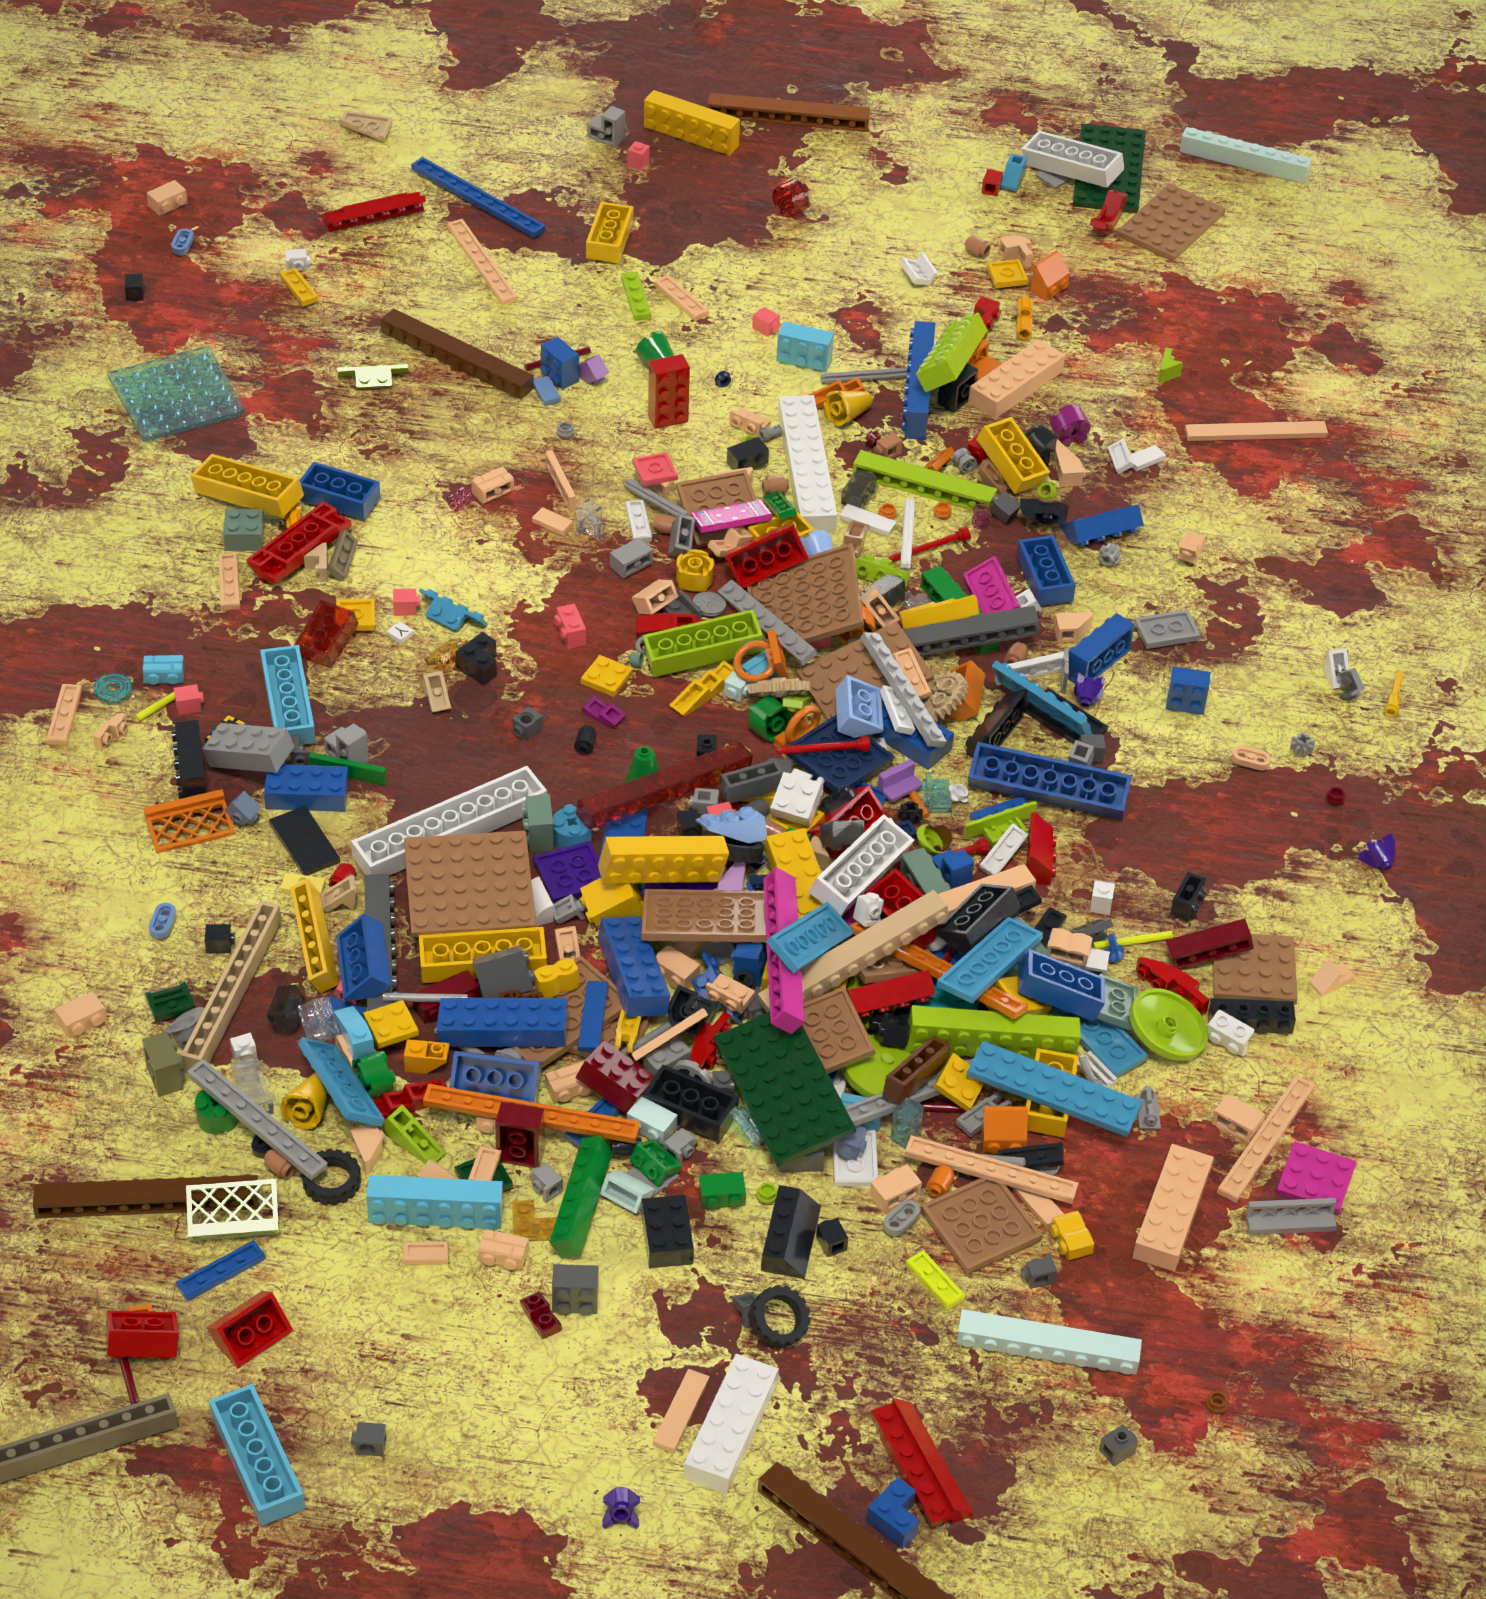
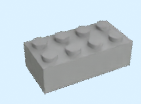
M220 723L202 750L210 767L277 773L294 748V744L287 728Z

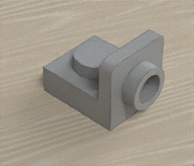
M572 894L553 904L554 918L558 924L576 915L581 920L585 919L583 913L585 907L581 900H576Z

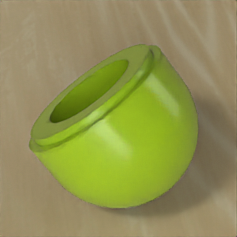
M1050 482L1042 483L1037 491L1042 499H1052L1057 493L1056 487ZM1046 489L1051 490L1048 495L1042 494Z

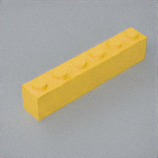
M307 879L290 887L308 979L322 993L339 985L320 892Z

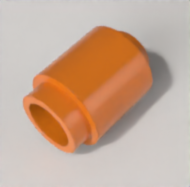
M940 1165L935 1168L926 1184L930 1195L940 1197L947 1193L954 1180L953 1169L947 1165Z

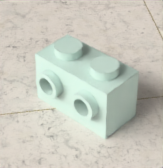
M642 1096L627 1113V1119L640 1121L638 1133L648 1137L650 1140L654 1139L661 1145H664V1142L677 1129V1114Z

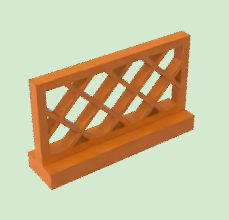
M223 790L144 807L145 822L148 825L156 854L235 835L230 815L225 811L227 805ZM221 807L223 809L220 817L211 813L213 809ZM202 813L204 816L201 821L192 818L193 814ZM181 817L185 820L179 826L172 822L173 819ZM208 817L217 820L213 827L204 823ZM188 821L197 825L193 832L184 828ZM162 822L165 825L160 831L154 828L152 824ZM221 822L227 825L229 830L220 831L216 828ZM168 826L177 829L174 836L164 833ZM201 827L209 830V833L204 836L196 834ZM181 832L189 835L187 840L177 839ZM161 836L170 840L167 845H158Z

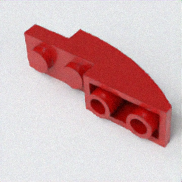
M683 613L638 616L636 618V635L643 636L705 621L706 619H698L695 614Z
M1145 957L1138 958L1135 972L1140 978L1145 979L1153 988L1165 989L1182 996L1199 1011L1201 1016L1207 1013L1210 999L1199 991L1200 982L1185 972L1161 961Z
M723 1012L714 1025L705 1022L700 1029L692 1047L690 1061L698 1063V1067L702 1070L703 1068L706 1070L710 1067L713 1068L718 1058L716 1050L718 1047L713 1036L732 1028L730 1014Z

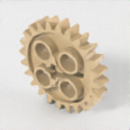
M948 671L945 675L942 672L940 677L935 675L934 680L927 683L932 696L921 699V701L933 717V720L937 722L939 717L944 719L946 714L951 715V710H957V705H962L961 700L966 699L964 694L968 693L967 688L969 686L960 673Z
M772 678L771 680L748 684L747 688L748 694L783 697L789 694H801V691L810 690V681H800V678Z

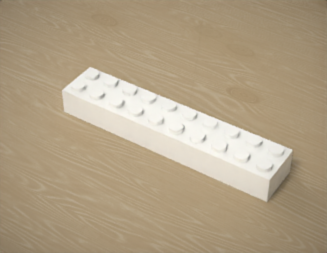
M814 395L779 397L778 416L780 427L782 428V438L795 508L815 531H836L837 512Z
M525 766L352 840V858L365 875H392L406 869L404 838L491 832L525 817L522 814V804H526V796L546 795L547 790L529 767Z

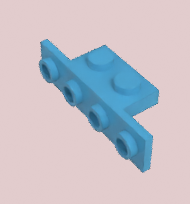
M420 588L419 592L425 598L432 601L425 614L427 618L456 632H459L466 618L487 627L488 623L483 619L484 616L476 611L471 613L462 604L456 606L451 599L445 596L440 598L435 591L431 589L426 591Z

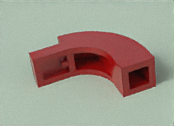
M1108 190L1100 214L1095 218H1091L1090 225L1093 226V231L1109 235L1113 231L1122 214L1128 194Z

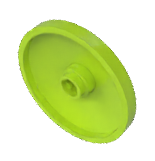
M1153 988L1141 992L1131 1004L1129 1017L1133 1030L1139 1039L1155 1053L1171 1060L1187 1061L1197 1057L1205 1048L1208 1041L1206 1023L1199 1011L1182 996L1165 989Z
M868 1035L876 1054L843 1067L842 1072L848 1083L857 1092L865 1097H872L883 1092L886 1076L913 1052L906 1051V1047L881 1044L874 1035Z

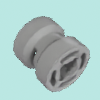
M960 448L953 455V461L959 465V468L964 473L971 472L977 465V460L971 456L966 448Z

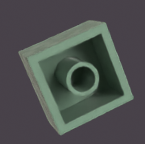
M225 509L223 530L225 551L260 550L263 547L264 534L263 509Z
M550 794L526 796V804H522V814L526 818H522L523 830L527 831L526 837L529 853L554 851Z

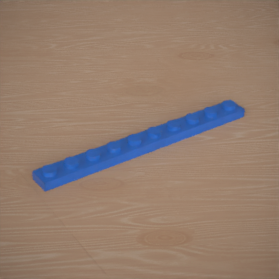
M424 157L411 164V170L533 238L546 231L544 224Z

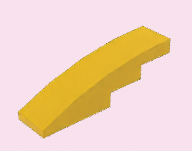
M970 595L957 600L952 598L939 603L930 602L900 611L899 614L902 629L978 615L979 609L977 597Z
M723 660L714 671L709 669L699 681L694 679L670 704V707L683 717L687 716L712 699L724 688V682L734 671V667Z

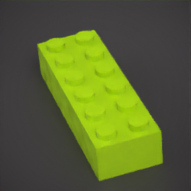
M753 609L643 635L644 650L653 677L733 659L737 651L746 643L763 641V634ZM751 649L744 656L762 652L764 649Z

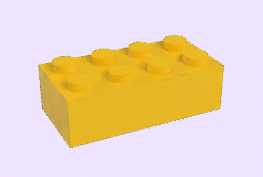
M607 202L600 203L586 241V259L610 263L620 262L633 225L634 206Z
M1012 417L984 426L978 435L977 441L1014 494L1040 486L1048 477L1049 469Z
M1037 1048L1035 1060L1076 1076L1079 1056ZM1027 1099V1131L1065 1137L1068 1115Z

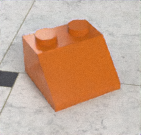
M1059 251L1052 252L1035 263L1033 267L1031 292L1045 301L1054 297L1069 285L1070 272Z
M984 1106L981 1126L982 1153L998 1154V1150L1026 1147L1028 1107Z

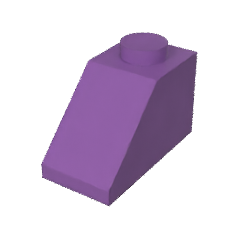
M599 354L579 363V378L587 384L592 382L597 384L605 379L604 376L609 373Z

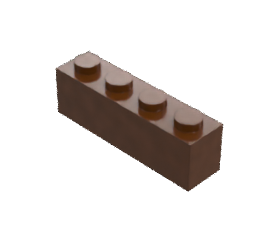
M935 1036L929 1038L886 1076L882 1095L901 1105L944 1067L948 1060L951 1045Z

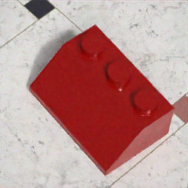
M1031 812L1027 840V868L1035 878L1036 884L1051 885V878L1056 876V866L1053 863H1056L1057 851H1054L1053 848H1056L1057 836H1053V827L1036 812Z
M271 1291L259 1292L207 1327L216 1346L236 1368H239L294 1331Z
M107 1310V1356L113 1358H123L125 1356L145 1359L147 1357H158L160 1359L177 1358L179 1329L176 1312Z

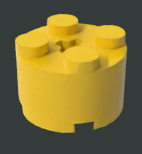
M689 550L687 554H680L676 564V581L679 589L698 591L700 593L706 592L713 583V558L711 559L708 553L702 550Z

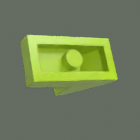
M1165 348L1159 370L1158 383L1181 376L1183 362L1174 360L1175 356H1172L1171 348Z

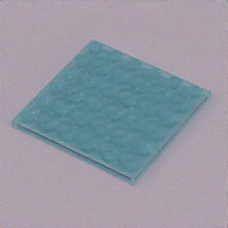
M209 345L107 372L108 378L142 442L245 414L244 406Z

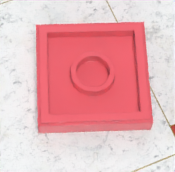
M667 452L632 458V464L643 487L678 480V474Z

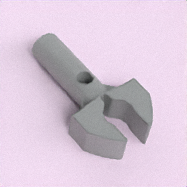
M1081 1057L1079 1063L1086 1079L1103 1086L1102 1080L1095 1078L1087 1057Z

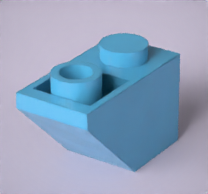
M1011 154L1006 164L1001 188L1017 191L1026 173L1027 157Z

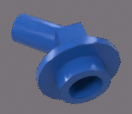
M1115 933L1107 935L1110 946L1104 951L1110 952L1108 961L1116 963L1124 958V948L1118 945Z

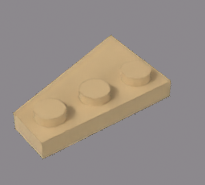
M345 110L341 118L342 126L383 142L393 123L392 117Z

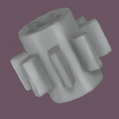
M1108 543L1107 546L1103 545L1100 548L1098 557L1104 565L1112 567L1114 563H1119L1122 552H1120V548L1117 545Z
M1304 733L1297 735V737L1293 736L1290 750H1294V754L1298 757H1306L1308 754L1312 755L1315 741H1311V737Z

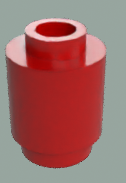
M349 863L339 864L329 879V887L334 886L350 875L356 877L355 868Z

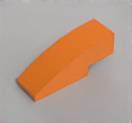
M856 377L845 383L838 380L809 395H814L816 408H824V402L827 400L825 396L831 391H865V388L860 379Z

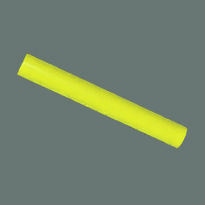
M174 692L137 713L135 719L139 722L174 701Z

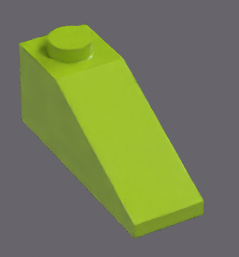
M403 1105L395 1110L381 1126L395 1143L425 1164H427L429 1159L437 1162L446 1153Z

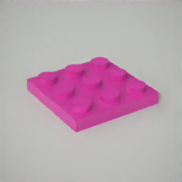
M1294 1141L1276 1194L1292 1200L1335 1198L1336 1207L1334 1213L1339 1215L1357 1161ZM1322 1206L1319 1209H1328L1329 1206Z

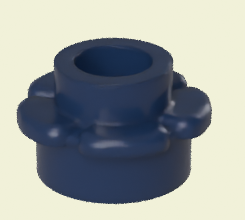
M726 371L718 372L714 378L716 385L727 387L731 382L730 373Z

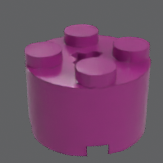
M1074 404L1060 408L1059 413L1056 416L1053 414L1049 422L1057 439L1065 447L1072 442H1084L1088 438L1087 434L1091 429V425L1081 407L1078 408Z

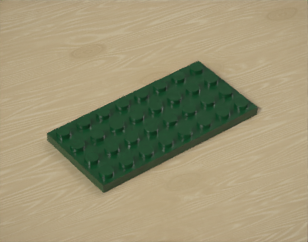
M1090 123L1081 124L1079 142L1123 153L1124 170L1107 188L1075 179L1072 207L1102 210L1108 190H1115L1128 194L1122 212H1138L1146 130L1093 125Z
M770 1012L713 1036L777 1168L857 1132L803 1025L790 1034L772 1025Z

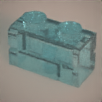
M905 1098L901 1105L893 1112L890 1139L906 1149L911 1135L916 1137L921 1135L924 1108L919 1102Z

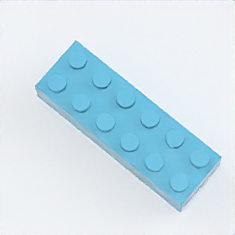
M299 645L260 650L272 726L287 728L291 738L292 735H300V743H316L314 722Z
M369 1175L366 1196L368 1223L441 1226L445 1228L463 1227L466 1229L485 1228L488 1230L501 1229L503 1181Z
M250 1384L210 1399L211 1417L260 1526L304 1510V1493L254 1385Z

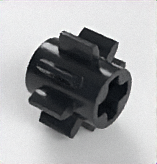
M908 801L905 804H900L898 818H902V822L910 820L913 825L916 822L920 823L923 809H918V803Z

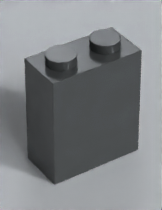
M521 945L473 959L483 998H498L501 992L519 990L520 993L533 990L532 983L535 982L533 970L528 971L526 963H530L527 950L522 951Z

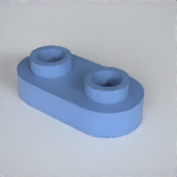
M180 229L177 231L171 244L174 254L184 255L189 251L194 240L192 230Z
M161 903L155 908L149 923V932L153 938L163 939L170 934L176 918V909L173 904Z

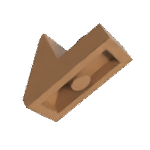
M988 459L982 461L977 470L982 479L980 484L997 488V495L1000 496L1007 490L1009 485Z

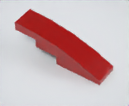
M444 1079L405 1084L402 1091L383 1093L381 1099L373 1100V1102L386 1120L401 1105L410 1113L427 1108V1106H423V1099L428 1084L447 1087Z

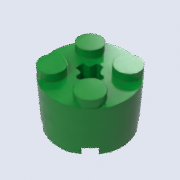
M768 695L757 704L754 703L750 706L748 724L749 728L770 742H774V738L785 731L793 717V713L788 711L787 707H784L781 702Z
M376 1051L352 1060V1069L357 1068L356 1076L371 1099L381 1096L383 1093L392 1092L394 1089L393 1083L396 1082L393 1070H389L386 1064L388 1060L384 1051Z
M203 1089L197 1094L195 1098L196 1118L204 1132L218 1135L226 1130L230 1132L238 1125L240 1120Z

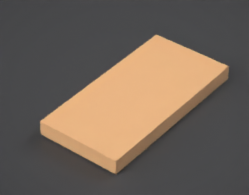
M702 1008L631 1054L632 1060L636 1063L650 1052L655 1051L708 1016L705 1009Z

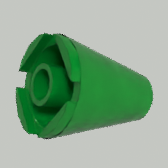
M662 331L650 333L652 336L648 339L644 337L636 347L637 356L648 365L650 360L675 356L666 335Z
M641 746L635 750L624 780V788L627 794L634 799L646 800L648 797L653 799L661 794L663 790V779L655 753L652 748L647 746Z

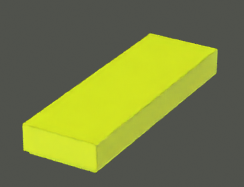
M924 1250L906 1260V1266L946 1310L965 1300V1294Z

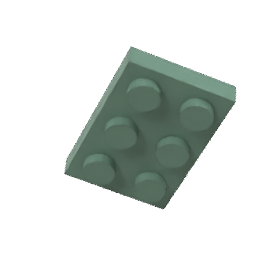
M1099 974V976L1105 978V1005L1098 1014L1097 1019L1135 1032L1130 1022L1129 1011L1132 1002L1138 996V987Z

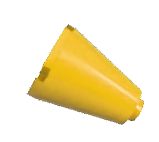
M831 391L825 396L827 400L824 402L823 407L827 419L830 422L833 421L835 426H842L871 408L873 398L867 391Z
M317 1073L312 1074L288 1093L280 1104L283 1117L287 1121L290 1119L294 1122L293 1126L304 1130L313 1129L322 1119L328 1092L324 1084L319 1080Z

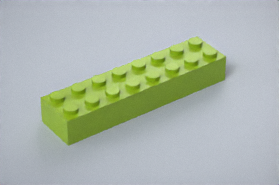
M969 313L960 321L956 319L948 323V327L944 329L943 334L940 335L939 340L936 341L935 346L927 354V358L923 360V364L919 366V370L916 373L925 392L958 378L988 331L979 313Z
M912 1005L908 1019L910 1029L906 1051H916L929 1038L935 1036L951 1045L949 1055L955 1053L957 1056L975 1057L982 1041L1035 1060L1037 1048L1076 1055L1081 1040L1080 1018L1023 1014L1014 1020L1001 1012Z

